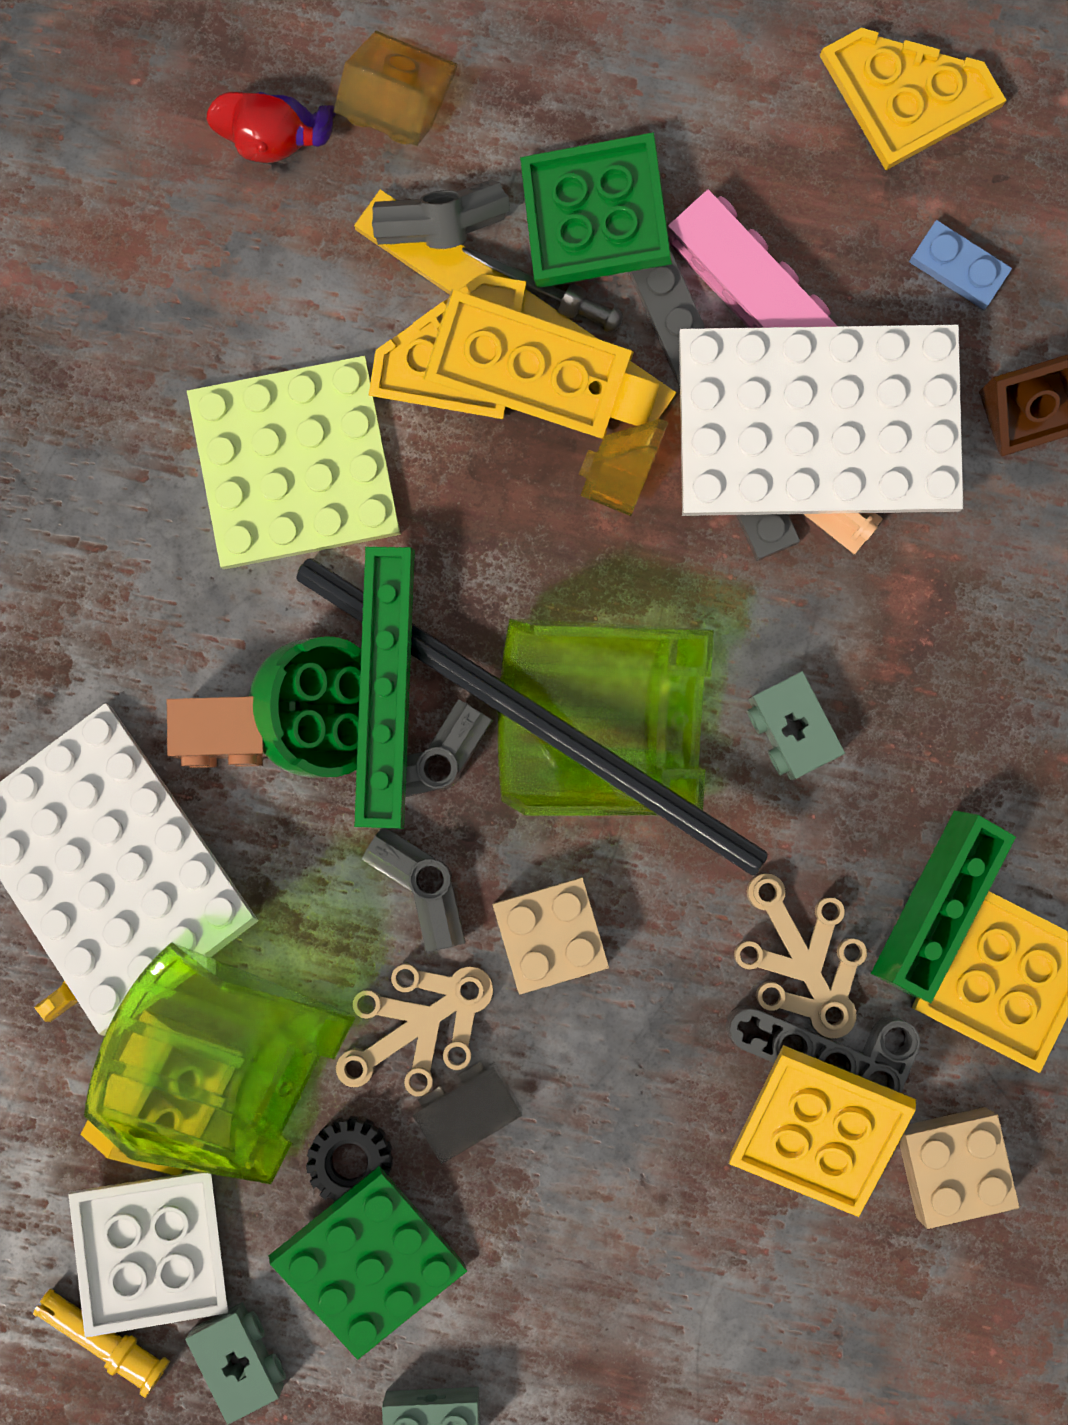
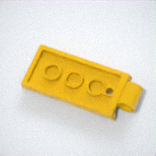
M451 289L423 377L424 380L604 440L610 417L645 429L660 384L625 373L629 360L631 361L634 353L631 350ZM593 381H597L599 384V390L595 394H592L589 390V385Z

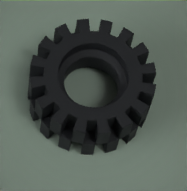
M350 1116L349 1119H343L342 1117L334 1120L329 1125L327 1124L313 1140L307 1154L308 1163L306 1164V1170L311 1175L310 1183L313 1189L317 1187L321 1191L319 1196L326 1200L329 1197L334 1202L337 1201L379 1166L388 1176L390 1175L393 1165V1157H391L392 1147L390 1141H386L384 1131L373 1126L374 1122L368 1119L366 1121L358 1120L359 1117ZM343 1144H356L367 1155V1169L357 1178H344L333 1167V1153L336 1148Z

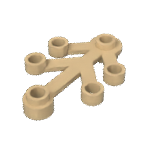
M763 873L756 875L747 886L748 900L754 907L766 910L791 958L763 950L755 942L743 941L734 950L735 961L745 969H755L758 967L804 981L813 997L811 999L787 993L775 982H764L756 991L757 1002L761 1007L769 1011L780 1008L810 1017L813 1028L824 1037L840 1038L845 1036L852 1030L856 1022V1009L848 996L856 968L865 961L867 949L863 942L855 938H846L839 943L837 956L840 962L829 989L821 971L834 927L842 921L845 914L843 904L838 899L832 897H825L818 901L815 906L817 919L809 947L807 948L783 903L785 898L783 882L772 874ZM765 883H770L775 888V896L770 901H764L759 896V889ZM829 902L834 903L838 910L836 917L832 920H826L822 915L823 906ZM851 943L856 944L860 950L858 958L854 961H848L844 956L845 947ZM752 946L757 952L755 961L749 964L743 963L740 958L742 949ZM773 987L777 989L779 998L776 1003L769 1005L764 1003L762 995L767 988ZM831 1007H838L841 1010V1019L835 1024L828 1023L825 1017L826 1011Z
M408 963L396 967L392 973L391 981L398 991L410 992L415 988H420L445 995L430 1006L381 997L377 992L370 989L359 992L353 1000V1010L359 1017L368 1019L379 1015L407 1022L366 1050L352 1048L344 1052L336 1065V1073L339 1080L349 1087L363 1086L372 1077L374 1066L418 1037L413 1066L407 1073L404 1084L406 1090L413 1096L427 1094L433 1084V1076L430 1071L440 1021L455 1011L457 1012L453 1039L444 1050L443 1060L453 1070L465 1068L471 1060L469 1041L474 1015L490 1003L493 995V984L486 972L477 967L461 968L451 977L419 971L414 965ZM408 969L414 974L412 985L402 986L398 982L397 975L400 970ZM466 982H474L479 988V994L473 999H467L461 993V987ZM369 995L374 998L376 1002L374 1011L364 1012L360 1009L359 1000L362 996ZM451 1048H463L466 1052V1059L462 1063L452 1062L449 1058ZM355 1060L361 1063L363 1067L362 1075L352 1077L347 1073L346 1065L349 1061ZM421 1073L426 1076L428 1084L424 1089L417 1090L412 1087L410 1078L413 1074Z

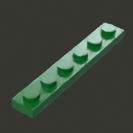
M365 547L354 827L404 829L415 550L412 547Z

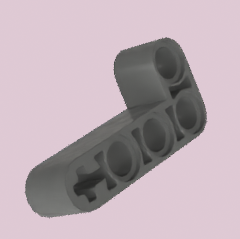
M744 1005L731 1011L726 1021L727 1034L735 1045L770 1062L775 1063L780 1053L782 1040L788 1035L797 1034L803 1042L801 1053L823 1062L832 1053H842L845 1057V1068L843 1070L868 1079L876 1071H885L888 1077L887 1088L902 1093L920 1046L919 1033L915 1027L900 1018L892 1016L884 1017L875 1023L863 1052L753 1006ZM752 1016L755 1017L754 1024L760 1029L771 1033L769 1041L767 1042L755 1034H748L746 1040L743 1039V1033L738 1029L740 1021L749 1022ZM776 1024L777 1026L772 1031V1025ZM901 1027L905 1033V1043L897 1051H888L884 1042L887 1032L892 1028ZM767 1043H768V1049H767V1050H764L763 1048H764V1047L767 1045Z

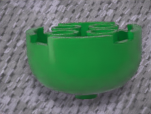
M330 636L300 639L275 650L257 670L251 683L248 697L253 696V715L258 731L263 738L265 755L278 767L289 773L311 778L340 777L357 770L361 648L348 640Z

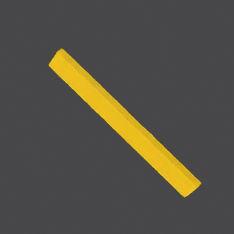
M381 189L354 225L356 231L376 245L378 243L373 233L372 207L375 202L396 201ZM426 242L378 245L449 295L451 289L459 291L480 274L509 278L462 251L464 246L462 245L447 249L430 248ZM526 289L522 313L596 338ZM629 360L625 373L660 384L645 430L651 432L675 398L677 392ZM593 381L589 385V390L593 394L599 390L597 381Z

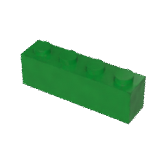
M954 810L870 974L911 996L932 1003L1016 836L980 815Z

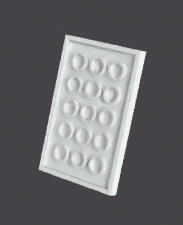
M958 325L680 329L682 516L960 512L963 509Z
M107 703L96 709L0 781V881L98 1034L103 1036L109 1035L259 921L120 718Z

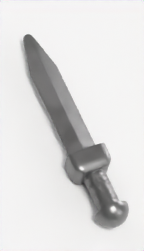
M462 248L464 253L486 266L515 280L526 281L527 286L561 301L557 312L566 317L573 318L576 314H579L604 326V332H613L621 326L622 313L616 306L611 310L593 300H589L585 297L586 291L574 283L570 284L566 292L554 286L537 288L533 276L490 256L468 248Z

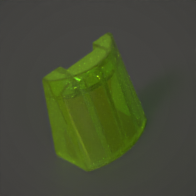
M510 618L500 680L703 810L706 769L699 767L704 677H711L714 630ZM498 711V767L500 794L503 803L526 816L657 815Z
M171 942L152 960L133 983L107 1029L91 1075L84 1117L132 1160L272 1184L292 1145V1142L282 1135V1132L320 1057L336 1058L356 1017L346 1011Z

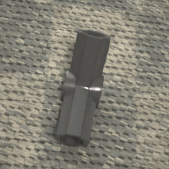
M490 179L460 191L440 190L423 195L421 199L375 202L372 207L374 238H376L378 245L426 242L427 246L435 249L457 247L465 243L467 233L504 220L505 214L510 211L509 196L502 189L500 182Z
M458 699L429 748L424 752L407 755L406 797L453 787L459 781L463 768L493 720ZM437 756H445L451 764L450 775L441 782L434 781L428 773L430 761Z
M380 828L361 860L413 892L426 952L465 944L452 883V873L449 867L443 861L429 855L390 829ZM427 866L438 868L444 877L441 889L435 893L424 891L418 883L420 871Z

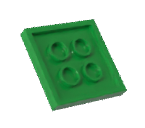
M654 132L520 157L533 275L537 288L672 264Z
M380 1166L268 1255L269 1263L357 1360L467 1272L465 1263Z

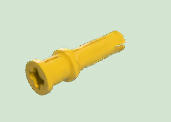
M52 1288L46 1292L40 1300L41 1305L36 1306L33 1312L34 1316L41 1318L106 1362L104 1368L107 1369V1373L112 1376L118 1373L140 1388V1395L144 1398L153 1390L170 1363V1360L163 1357L159 1360L137 1345V1338L133 1335L128 1336L126 1334L122 1338L117 1333H110L85 1338L82 1310L57 1294Z

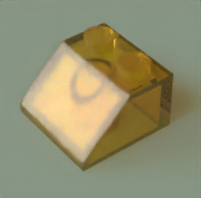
M375 31L345 62L334 112L347 117L348 121L356 126L371 127L386 133L397 143L418 146L433 126L458 64Z

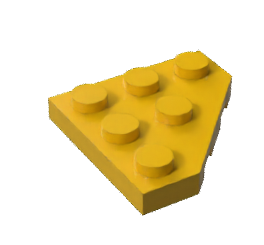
M859 28L824 47L820 53V58L885 170L894 167L1000 109L1007 101L985 62L969 57L961 60L939 53L940 49L908 40L900 43L879 37V32L865 28Z
M480 274L459 291L522 313L527 282ZM448 299L442 301L413 322L411 326L376 349L369 396L504 419L505 406L423 379Z

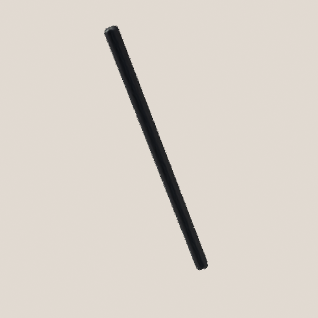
M308 558L298 569L297 581L362 623L364 591L316 560ZM412 623V656L748 874L755 876L760 871L768 857L765 850Z

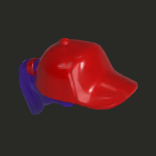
M227 92L216 97L211 103L206 119L213 131L235 144L238 153L243 158L254 162L273 163L288 158L297 152L301 146L319 147L325 145L331 137L333 118L337 114L338 108L333 105H322L318 108L317 112L311 114L299 101L289 96L269 95L264 92Z

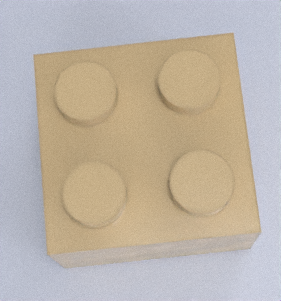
M582 877L492 904L519 995L609 968Z
M983 1107L908 1124L899 1141L916 1218L927 1229L1020 1208L998 1114Z

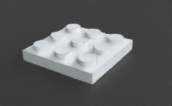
M211 1169L69 1192L85 1338L228 1313Z

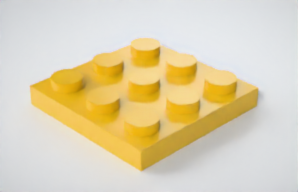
M988 891L932 1003L916 998L911 1008L1040 1073L1068 1017V931Z
M783 1045L731 1151L729 1164L859 1217L916 1111V1099Z

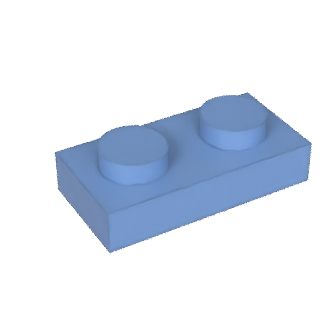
M937 220L909 261L912 265L983 310L989 305L1012 270L1011 267Z

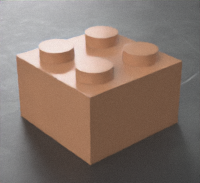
M253 696L167 699V755L181 759V766H189V768L217 767V759H228V765H235V767L263 766V758H267V756L265 755L263 738L258 731L253 715Z

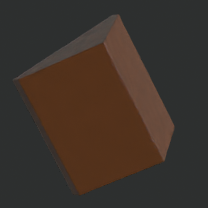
M1068 354L995 376L979 391L998 452L1001 456L1068 437Z

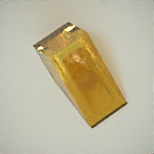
M658 419L605 435L598 451L588 450L579 472L580 476L586 478L580 496L632 516L669 422Z

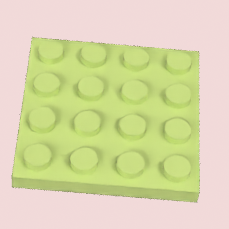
M365 356L187 390L219 563L223 570L401 535L374 396H369L371 381Z

